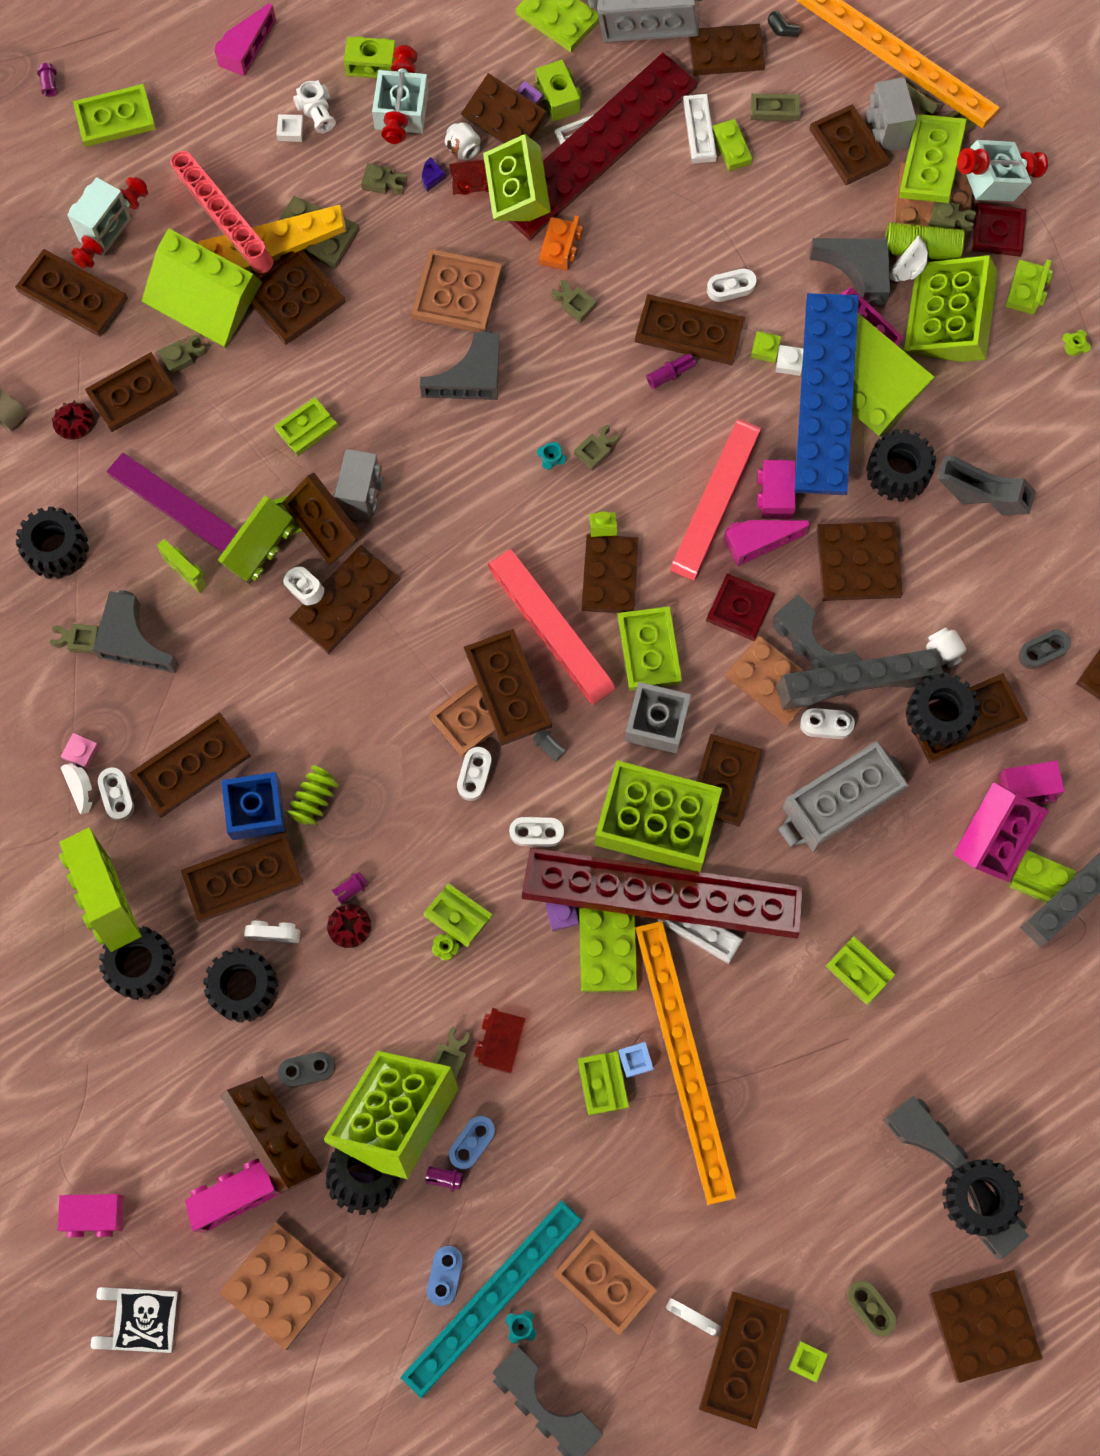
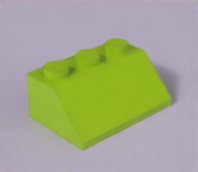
M524 134L483 153L492 214L495 221H531L551 212L541 148L535 141Z
M264 495L221 554L218 561L248 584L252 580L256 582L264 572L262 566L266 560H272L278 553L280 548L277 545L282 538L287 539L295 529V526L292 525L295 520Z

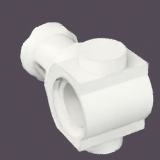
M319 80L304 82L300 88L296 89L297 95L293 97L294 103L298 111L303 110L306 116L313 118L315 122L314 128L318 133H327L336 125L334 117L330 116L327 111L329 105L326 100L330 99L325 84L321 85Z

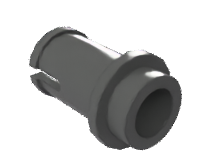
M550 730L538 732L533 737V740L536 742L534 745L536 747L540 746L554 762H557L567 750L550 735Z

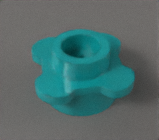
M558 442L547 443L537 450V456L541 457L542 467L546 470H550L558 464L563 465L566 462V456L562 454L561 445Z
M524 1311L520 1315H514L513 1313L507 1315L505 1322L509 1325L510 1333L508 1339L511 1343H518L522 1339H528L529 1341L535 1339L537 1332L533 1329L532 1321L534 1315L531 1311ZM519 1324H523V1325H524V1329H523V1330H519V1328H518V1325H519Z

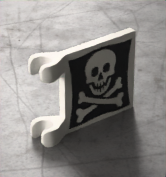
M98 1288L97 1299L116 1300L117 1308L113 1337H92V1349L172 1353L178 1298L177 1291Z

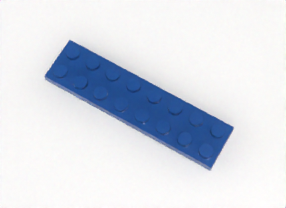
M807 293L794 493L847 495L859 295Z

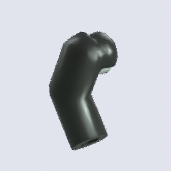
M773 11L769 14L768 24L776 35L798 37L799 25L787 24L779 11Z

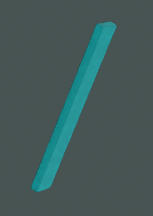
M561 1200L400 1378L422 1399L583 1220Z

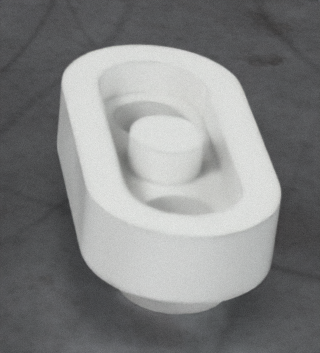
M738 269L714 275L708 281L707 294L710 299L716 302L747 296L755 289L756 276L749 269ZM745 283L747 286L742 287L739 284ZM721 289L723 290V292H717L715 290Z
M304 567L292 568L284 576V585L304 605L316 604L323 597L324 587Z
M811 708L806 710L800 719L802 732L810 737L844 739L852 733L855 726L852 715L842 710ZM810 718H817L819 724H812ZM837 720L845 721L846 726L840 727L837 724Z
M474 747L465 755L457 782V789L459 795L467 801H475L484 793L492 765L491 755L485 748ZM476 759L483 761L481 766H475L473 763ZM469 784H473L476 786V789L469 792L466 790V787Z
M117 768L103 770L98 777V786L105 810L112 819L125 821L132 816L135 808L127 779ZM112 780H118V784L115 787L109 786ZM124 804L125 809L122 812H117V807Z
M520 817L511 823L509 829L511 840L519 846L553 847L558 845L564 837V827L555 818ZM521 829H526L528 835L521 837L518 832ZM547 830H554L556 834L554 837L549 838L545 833Z
M251 921V925L245 926L244 938L254 941L299 943L301 931L295 929L296 925L292 923H279V927L268 926V922Z

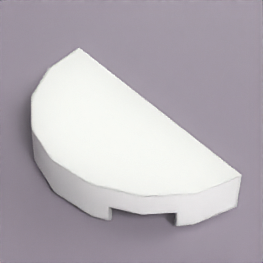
M919 235L889 270L890 280L895 282L912 280L924 270L927 264L928 252L925 242Z
M75 763L63 765L61 770L79 813H89L92 802H88V791L92 790V786L87 773L82 767L78 768Z
M669 1299L666 1310L710 1335L718 1336L721 1330L720 1325L674 1299Z

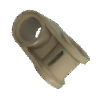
M0 389V424L11 432L25 418L28 412L17 400L8 396Z

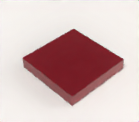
M977 203L971 251L1021 257L1023 253L1026 209Z
M727 573L706 621L755 641L775 593Z

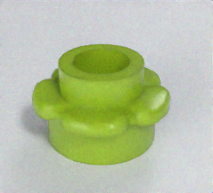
M448 933L445 935L439 934L433 940L432 952L436 957H440L441 960H450L459 951V944L456 942V939ZM444 944L448 945L447 949L443 948Z

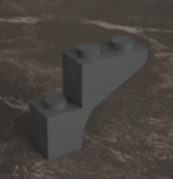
M944 456L942 466L939 469L938 480L962 504L991 503L1001 515L1030 514L1035 490L1024 478L998 477L954 456Z

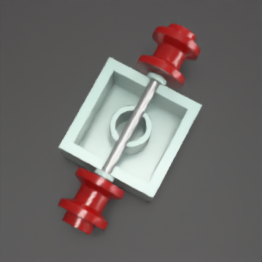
M408 45L395 48L393 57L396 61L392 63L391 71L378 70L372 109L374 128L382 130V137L390 144L403 142L406 139V132L423 134L429 93L427 74L415 73L416 67L413 63L417 61L418 54Z
M977 140L970 148H965L960 152L957 158V166L962 174H966L976 200L1014 201L1032 183L1029 176L1040 178L1046 173L1048 158L1043 152H1035L1033 154L1032 152L1024 151L1020 154L1015 142Z
M96 177L92 184L85 188L78 202L71 206L67 216L79 242L83 244L80 249L73 248L71 253L74 256V262L80 267L86 268L87 266L92 268L95 265L93 257L95 255H104L132 219L128 207L136 210L139 207L138 198H145L148 195L147 185L142 179L128 177L125 181L128 187L123 190L117 189Z

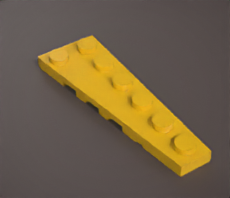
M340 205L252 227L265 244L273 258V262L281 259L280 256L293 251L296 253L310 245H315L346 232L343 209ZM225 235L198 241L199 245L245 270H249V272L253 271Z

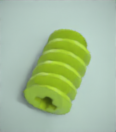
M312 765L311 769L314 773H307L305 777L308 782L300 784V788L304 792L297 791L295 793L298 801H291L289 806L293 811L286 810L285 814L303 825L317 826L318 823L313 816H323V813L318 808L319 805L328 807L329 804L324 800V797H333L334 794L329 788H339V785L330 773L318 766Z

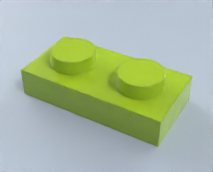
M735 119L712 126L715 141L728 171L752 164V156Z

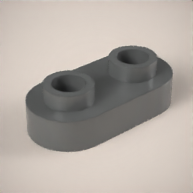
M1052 630L1025 643L1019 651V660L1026 668L1037 669L1064 656L1070 649L1071 640L1064 631ZM1051 643H1057L1059 649H1054ZM1029 653L1034 654L1035 657H1036V660H1031V659L1028 657V654H1029Z
M325 1052L292 1057L280 1064L278 1076L283 1084L292 1088L328 1080L334 1074L335 1062ZM318 1061L325 1063V1067L321 1071L315 1069V1064ZM291 1067L297 1069V1074L294 1077L287 1075V1071Z

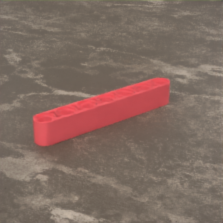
M187 151L175 153L170 163L183 185L256 273L269 271L273 266V258L263 241L192 155Z
M741 419L736 420L674 558L670 572L692 581L696 580L762 430L761 427Z
M509 549L489 562L488 567L493 576L586 699L594 705L613 692L615 686L609 676L515 553Z

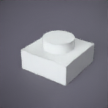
M278 114L277 140L302 142L303 115Z
M779 345L775 372L800 376L803 348Z

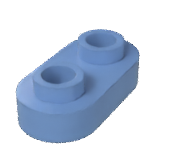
M484 1116L472 1118L451 1146L449 1158L456 1168L466 1170L473 1167L493 1140L495 1127L489 1118ZM479 1126L486 1128V1134L482 1137L477 1136L475 1133L476 1128ZM461 1150L469 1152L467 1160L459 1159L458 1155Z
M444 1246L434 1255L427 1286V1295L429 1300L438 1306L450 1304L457 1293L463 1257L455 1247ZM446 1255H450L453 1258V1264L450 1267L443 1265L442 1260ZM439 1285H444L447 1288V1293L443 1297L438 1296L436 1293V1288Z

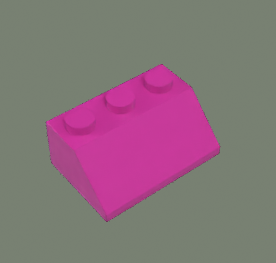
M993 782L953 855L977 870L1009 882L1049 810Z
M259 1158L243 1165L244 1170L235 1175L233 1172H229L217 1178L218 1183L210 1188H207V1185H203L190 1192L192 1197L186 1199L185 1204L190 1225L194 1232L205 1233L280 1195L279 1190Z

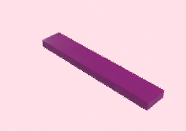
M123 452L106 471L114 480L221 553L224 552L238 532Z

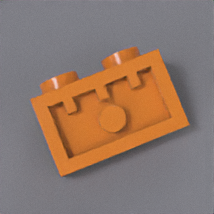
M575 215L573 222L554 217L550 218L539 256V265L568 271L570 262L575 261L577 247H574L576 240L580 241L582 237L583 226L580 225V216Z

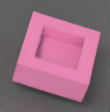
M73 733L61 758L87 770L99 745Z

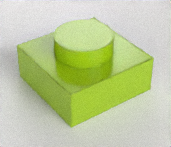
M757 331L751 358L775 363L781 336Z
M601 511L589 514L591 537L617 535L615 512Z
M799 1341L788 1369L817 1383L828 1354Z

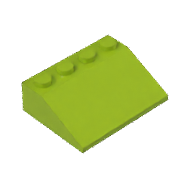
M168 228L156 250L141 302L227 348L262 281L251 272Z
M990 255L927 262L922 273L914 279L904 346L905 353L958 362L986 360L998 275Z
M858 313L852 413L878 436L883 437L884 434L891 431L935 377Z
M616 760L595 834L594 845L680 869L700 872L722 788Z
M377 1051L324 1137L325 1143L382 1173L408 1179L459 1090L451 1067Z

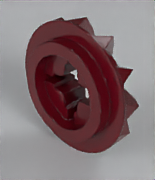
M75 400L68 404L63 402L62 407L55 409V415L52 418L53 428L64 439L76 440L82 438L89 433L93 426V414L84 403H77ZM74 413L78 420H74L70 427L66 419H70Z
M347 903L341 907H336L335 911L329 916L327 931L331 940L338 946L354 948L364 943L371 932V920L368 913L359 905ZM342 917H345L350 922L357 920L353 925L355 935L348 929L344 931L341 929L345 926Z

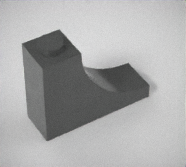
M812 239L809 251L810 260L825 262L843 271L853 281L859 295L872 307L886 305L890 294L888 239Z
M492 331L474 332L469 351L456 366L438 375L420 377L421 397L497 400L500 355L499 333H493Z
M119 590V592L109 591L93 647L99 659L176 673L178 663L174 656L154 648L143 638L139 625L141 605L136 596L125 590Z

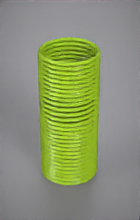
M896 222L888 223L885 239H888V255L901 256L919 235L925 242L928 252L927 259H942V261L961 259L965 237L963 229L926 227V225L923 227V225L914 226V224Z

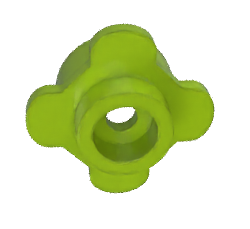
M1078 330L1077 333H1065L1062 336V341L1065 342L1064 349L1068 355L1078 356L1083 352L1088 353L1090 351L1091 345L1087 343L1085 331Z

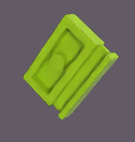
M314 397L274 425V428L298 457L336 430L338 424Z
M165 539L156 545L164 561L195 590L201 593L207 587L203 579L205 576L204 572L196 564L192 565L186 560L187 557L179 548L172 547Z
M1027 850L1013 874L1009 887L1047 903L1075 876L1077 871Z
M449 883L424 912V917L466 947L471 945L493 915Z
M854 936L825 966L866 1005L895 976L886 965Z
M618 1051L577 1059L588 1116L629 1108Z

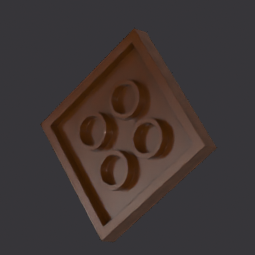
M301 250L296 253L291 251L274 263L269 271L256 276L262 283L251 302V306L283 343L287 345L346 302L345 297L307 254Z
M896 521L817 525L823 601L902 597Z
M1014 1270L929 1293L956 1383L1043 1359Z

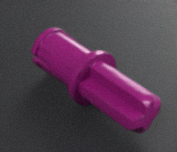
M686 354L671 363L667 361L663 367L646 375L647 382L654 390L671 379L674 381L678 375L693 368L696 365L695 360L691 354Z

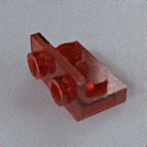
M484 160L449 164L453 195H467L472 192L481 191L489 192Z
M492 1008L491 1014L486 1013L482 1024V1030L486 1031L484 1040H478L474 1057L479 1058L478 1065L511 1074L526 1018L500 1012L496 1008Z

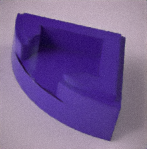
M431 157L425 162L422 171V182L427 192L446 179V173Z

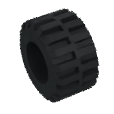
M894 430L891 435L886 433L882 439L877 440L872 449L866 467L868 471L867 479L872 480L870 486L873 490L878 489V495L881 497L884 494L888 496L887 500L892 501L893 498H898V502H904L905 497L908 500L914 499L916 494L919 496L927 488L936 467L934 466L936 463V456H933L934 449L932 446L928 447L929 441L926 438L921 440L919 438L920 434L916 432L914 435L909 434L910 430H904L903 433H899V430ZM893 458L904 459L912 465L914 472L908 474L898 473L890 467L888 460Z
M48 507L47 511H44L43 508L37 509L38 513L35 515L32 512L28 514L29 519L27 521L22 520L20 523L22 529H17L16 535L19 539H16V546L19 548L18 552L30 569L34 570L39 576L43 574L48 579H52L53 575L57 579L63 578L62 574L66 573L70 576L73 574L71 570L74 568L79 570L82 567L80 561H86L87 555L85 552L89 551V545L87 544V535L74 515L70 512L67 513L62 508L56 511L54 507ZM55 534L65 535L64 542L56 550L50 552L40 551L42 543L48 537Z
M944 673L940 678L939 674H934L930 680L925 678L915 688L907 703L906 715H909L906 721L908 726L913 725L911 732L914 736L917 733L921 735L919 740L923 743L925 740H929L930 746L933 747L937 743H940L941 747H947L949 743L953 746L960 739L963 740L975 725V721L979 717L980 711H977L980 703L979 700H974L977 696L976 691L968 689L970 684L967 681L964 684L961 683V677L955 675L953 679L950 678L949 673ZM936 699L947 701L955 709L956 720L949 722L938 720L931 714L928 702Z
M143 926L142 928L138 927L142 937L113 952H110L104 943L102 948L105 949V953H100L99 960L102 961L99 969L104 974L102 977L104 981L122 996L130 997L133 1000H139V997L145 1000L150 998V994L158 995L161 993L159 989L162 986L166 988L170 984L167 979L169 977L173 978L175 972L172 970V966H176V960L172 957L174 952L169 943L155 930L152 931L149 927ZM139 948L150 950L152 961L149 969L139 977H127L124 972L126 957L132 951Z
M233 948V952L229 953L227 950L222 952L223 957L220 959L215 957L212 960L214 963L212 968L208 966L206 970L208 977L203 980V984L206 986L204 994L208 998L210 1006L230 1021L235 1020L236 1022L243 1023L244 1020H248L251 1022L258 1015L260 1017L266 1014L264 1011L267 1008L271 1009L274 1005L272 1000L277 998L278 992L276 987H279L275 970L261 954L255 953L248 948H245V950ZM243 970L253 972L256 976V987L253 993L243 1000L236 1001L230 999L226 992V986L230 977L236 972Z
M335 1148L330 1157L326 1172V1188L331 1189L329 1196L332 1200L338 1199L337 1206L342 1209L345 1205L348 1207L347 1212L352 1214L354 1210H359V1215H366L367 1210L375 1213L378 1212L379 1206L382 1208L387 1206L389 1199L392 1200L401 1177L385 1174L374 1169L379 1176L377 1181L372 1183L358 1182L350 1175L348 1168L356 1164H367Z
M990 1159L970 1161L955 1168L951 1172V1177L946 1179L945 1184H947V1187L943 1189L942 1196H946V1202H943L944 1209L948 1208L950 1214L947 1216L950 1221L954 1220L957 1223L955 1225L957 1228L966 1230V1233L970 1235L989 1236L1008 1230L1009 1226L1015 1224L1019 1219L1016 1215L1021 1213L1023 1206L1019 1205L1020 1200H1024L1023 1193L1018 1191V1187H1021L1019 1180L1014 1181L1012 1178L1015 1174L1011 1170H1005V1165L1002 1163H993V1160ZM976 1180L986 1181L996 1192L997 1205L990 1215H979L969 1204L968 1190L970 1185Z

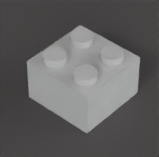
M905 77L876 82L874 91L870 94V106L866 109L867 122L872 124V134L884 152L908 148L917 120Z
M345 450L334 497L349 519L370 523L372 514L377 513L379 499H376L378 490L382 491L384 484V475H381L382 465L378 463L377 454Z
M638 682L626 730L625 742L677 754L691 694Z

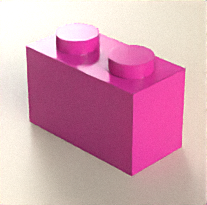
M764 460L762 469H757V485H761V493H757V509H761V518L792 519L795 511V461Z
M1057 761L1006 768L998 775L1001 786L1032 802H1041V805L1057 802V799L1065 792Z
M59 1195L57 1231L66 1232L67 1238L84 1237V1232H95V1237H113V1231H122L124 1195Z

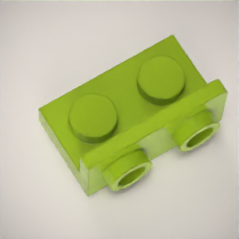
M1046 259L1043 266L1018 260L1005 307L1033 315L1038 306L1043 307L1047 292L1043 291L1044 286L1049 285L1053 270H1049L1051 260Z

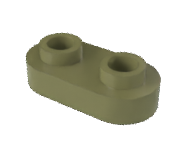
M857 1281L851 1284L847 1291L848 1303L867 1329L876 1336L891 1334L896 1327V1316L876 1288L867 1281ZM860 1290L866 1293V1299L863 1302L858 1301L856 1297L857 1292ZM878 1315H882L885 1320L884 1325L881 1327L875 1323V1318Z

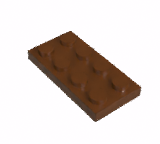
M45 249L41 251L15 286L17 292L99 337L128 299L126 293Z
M647 294L635 342L733 365L745 317Z
M360 545L322 584L324 595L321 600L312 605L302 604L289 618L290 622L327 654H330L400 581V578L366 548Z
M514 629L464 646L466 657L501 746L552 728L551 720Z
M1004 673L968 688L970 691H976L977 696L974 700H979L980 706L977 711L980 712L975 725L963 740L960 739L953 746L949 743L947 747H941L940 743H937L933 747L930 746L929 740H925L923 743L919 740L921 735L918 733L915 735L929 764L1028 721ZM938 700L928 704L931 714L938 720L945 722L956 720L955 709L947 701Z
M219 712L130 772V775L157 814L162 818L250 758L251 755Z
M285 832L181 870L199 923L304 884Z
M263 1076L230 1088L220 1095L280 1194L317 1177L323 1172Z
M731 1291L699 1410L757 1429L789 1310Z

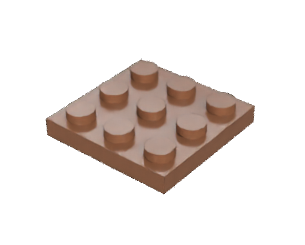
M900 162L894 223L914 224V226L923 225V227L926 225L927 227L929 226L934 202L899 198L906 165L905 162ZM957 168L950 203L959 204V211L963 212L971 210L972 188L966 174H962ZM955 225L954 229L956 230L960 229L959 226ZM964 231V240H967L969 232Z
M429 249L411 313L412 319L473 332L486 331L502 272V263Z
M276 1222L219 1294L284 1350H287L343 1280V1277Z

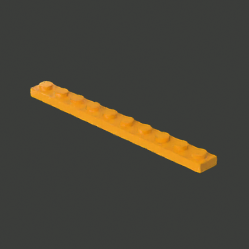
M796 0L982 129L998 115L1000 107L843 0Z
M660 921L635 927L707 1206L735 1199V1192L663 922Z

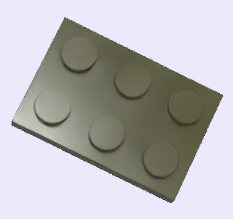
M293 196L279 220L323 208ZM344 218L346 232L315 245H310L303 249L307 256L337 268L360 230L359 224Z

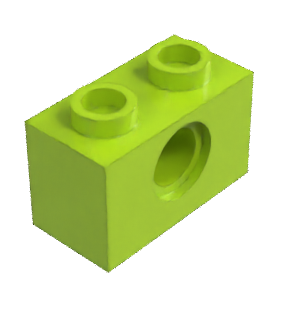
M347 36L344 55L346 76L377 78L378 70L391 71V65L396 61L393 57V52L396 48L395 40Z
M563 60L535 68V83L539 92L544 96L543 101L553 122L580 113V102L583 101L579 87L575 88L573 84L572 71L570 68H566Z

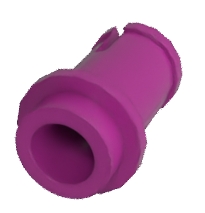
M42 63L37 70V75L41 80L42 95L44 94L46 97L55 96L57 94L55 82L57 71L52 64Z
M360 872L357 874L352 873L350 879L332 889L335 896L346 890V893L337 898L341 904H344L345 901L361 890L363 892L366 891L365 887L368 886V883Z
M429 1166L425 1183L427 1185L431 1184L450 1188V1191L454 1192L455 1189H461L463 1173L458 1172L456 1168L454 1171Z

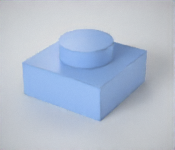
M645 1042L618 1050L626 1079L654 1070Z

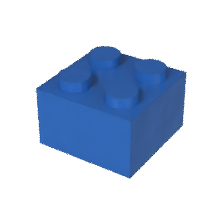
M276 772L221 780L227 834L232 841L286 832L281 783Z

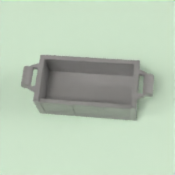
M588 0L590 8L597 7L604 42L699 36V2L703 0Z
M876 741L788 796L782 807L788 817L778 830L790 847L807 844L812 852H814L821 845L838 834L843 833L868 815L870 816L890 801L901 797L909 786L903 777L906 773L895 757L889 758L879 742ZM789 822L793 823L803 838L799 841L788 826Z

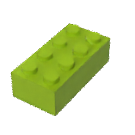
M88 827L60 841L59 844L63 852L59 854L60 860L64 867L70 870V873L66 874L72 888L78 891V893L74 894V897L79 907L86 912L82 915V918L89 930L93 929L100 945L105 943L110 952H113L142 937L111 858L91 828Z

